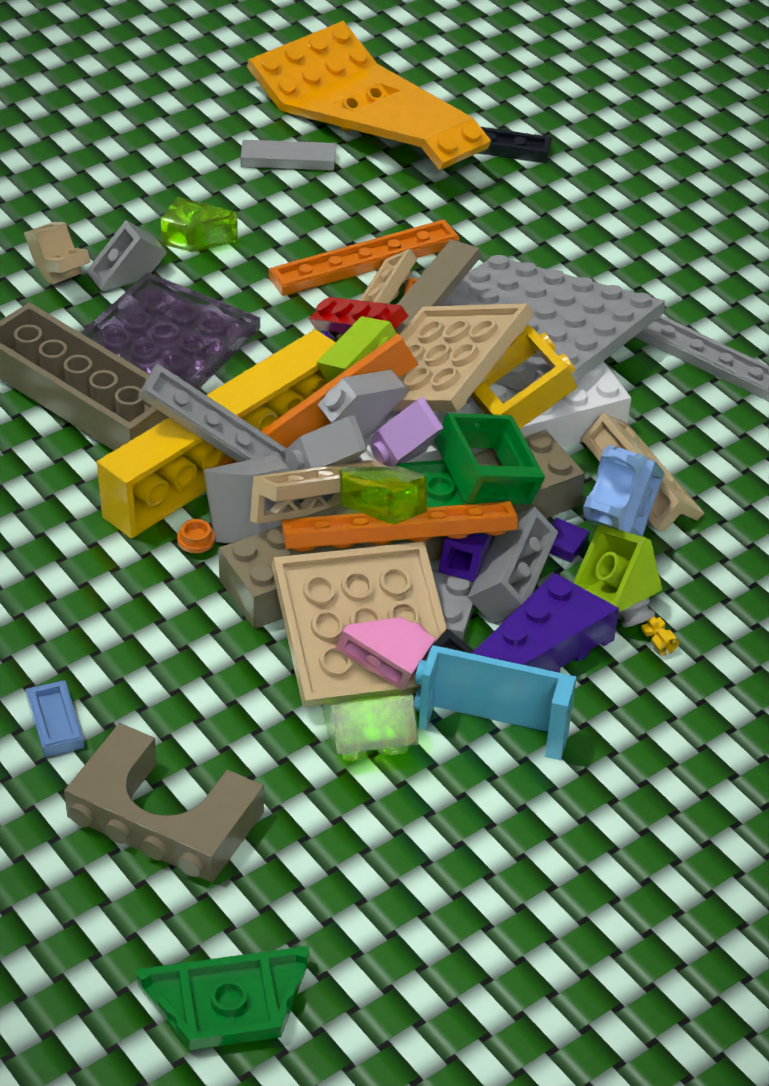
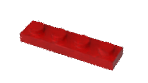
M329 297L317 305V311L309 318V321L315 329L345 333L361 316L389 321L395 330L409 315L402 305Z

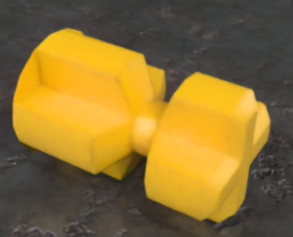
M654 616L641 626V630L646 637H652L651 643L660 655L666 656V650L671 654L678 648L679 640L671 630L664 629L666 624L661 617L656 618Z

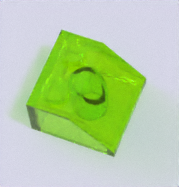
M401 691L395 692L394 696H365L352 698L348 702L340 703L324 701V705H322L331 751L335 754H343V760L364 759L368 757L367 751L383 749L384 755L408 753L409 745L419 744L412 694Z

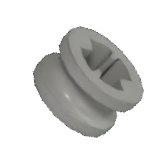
M649 597L618 613L624 617L621 621L623 627L637 625L655 616L654 610L649 609L647 606L650 602Z

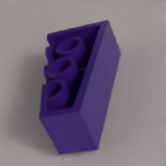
M553 573L471 654L560 673L562 666L574 659L579 662L589 656L590 650L599 644L606 646L615 640L619 608Z

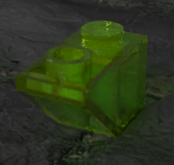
M177 197L161 218L162 245L188 252H197L234 243L238 239L237 212Z

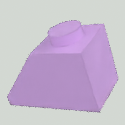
M421 397L375 432L369 441L372 454L377 462L396 469L397 463H406L424 453L442 431L443 426L425 398Z

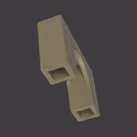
M119 722L64 790L67 817L81 827H90L107 835L116 843H125L143 851L151 859L162 860L180 868L191 877H199L213 883L264 813V785L226 770L203 802L194 809L182 814L169 816L149 813L139 808L131 798L157 765L155 738Z

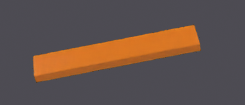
M443 219L269 268V279L282 296H286L380 269L385 259L408 249H411L417 258L441 252L450 240L459 242L460 237Z
M397 333L261 430V432L285 448H288L300 436L331 424L318 404L325 397L326 393L342 378L389 369L401 378L419 364L403 338ZM228 455L218 461L221 466L237 463Z

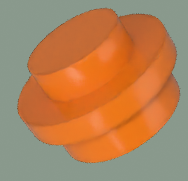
M191 519L181 526L177 534V542L179 547L186 552L203 553L213 547L215 533L206 521Z

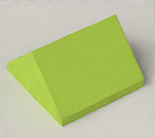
M599 524L573 583L618 607L619 612L662 591L651 540Z

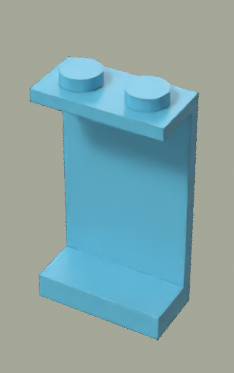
M434 645L430 649L427 661H419L415 684H420L421 687L417 689L413 707L414 711L419 712V729L427 730L433 709L438 707L548 732L545 757L561 760L570 729L576 676Z

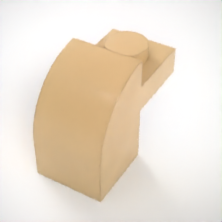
M51 222L24 232L32 258L41 275L50 284H56L82 274L80 266L91 262L87 249L74 248L67 225L64 222Z

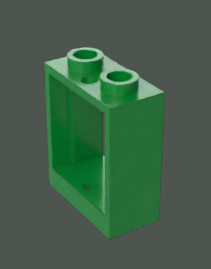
M447 413L442 423L443 429L434 442L465 504L511 501L512 504L531 505L545 479V475L513 416ZM470 448L494 449L503 466L479 465Z

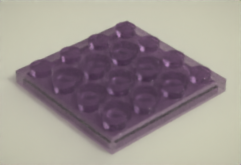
M147 272L85 328L81 334L148 374L158 363L199 390L260 329V317Z

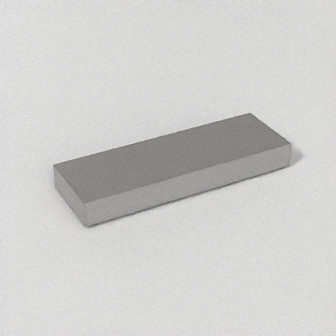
M243 140L241 167L333 171L335 167L336 143Z

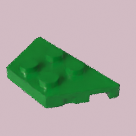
M309 946L136 969L137 984L189 1050L280 1038L309 964Z

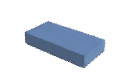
M66 681L26 689L27 701L43 756L49 757L84 749V739Z

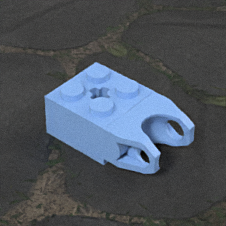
M613 445L606 446L600 458L597 481L583 506L584 517L596 528L601 524L643 537L665 473L655 461L647 459L644 455Z

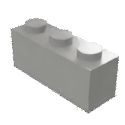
M535 506L517 514L518 530H510L505 534L494 537L467 597L491 623L510 616L532 595L558 531Z

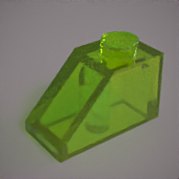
M400 466L345 467L339 469L341 505L393 525L427 512L426 475Z

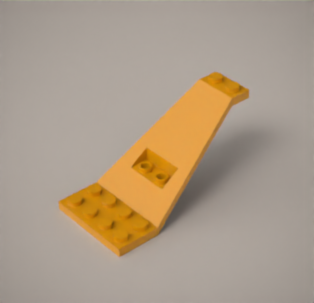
M344 21L249 59L247 64L249 71L280 111L337 125L344 132L356 130L419 146L439 171L488 149L491 143L490 138L473 117L377 64Z

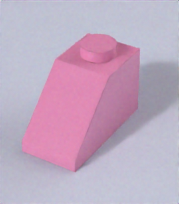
M398 617L346 625L336 649L404 691L416 674L419 661L426 659L436 638L429 635L423 626L413 622L410 623L406 619Z

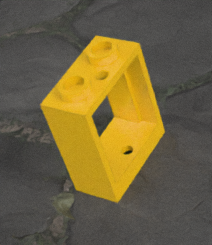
M529 324L514 339L505 351V355L496 362L486 375L484 382L477 386L470 397L485 414L512 415L519 429H521L578 388L572 376V373L576 370L564 353L559 356L555 353L556 347L546 333L543 332L539 335ZM538 353L552 369L503 404L490 390L489 386L532 355Z

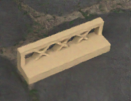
M603 412L581 437V440L599 461L603 449L608 445H613L644 455L647 459L658 464L665 474L649 517V521L655 529L665 532L680 514L696 521L704 514L703 510L629 424Z
M365 460L253 476L250 521L260 524L308 516L357 498L350 492L352 490L364 489L363 495L376 491L378 486L395 484L396 469L374 460ZM335 493L330 501L327 502L321 497V495ZM265 497L276 502L269 511H264ZM305 498V500L301 503L300 506H295L294 503L291 501L294 499Z

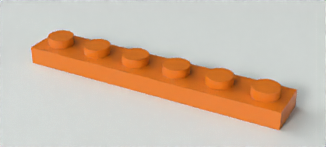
M511 501L281 519L285 548L300 552L313 550L316 546L331 545L335 548H348L354 543L370 542L374 545H386L391 543L392 540L408 539L413 542H423L429 540L430 537L437 536L461 539L474 533L498 536L510 530H518V518Z

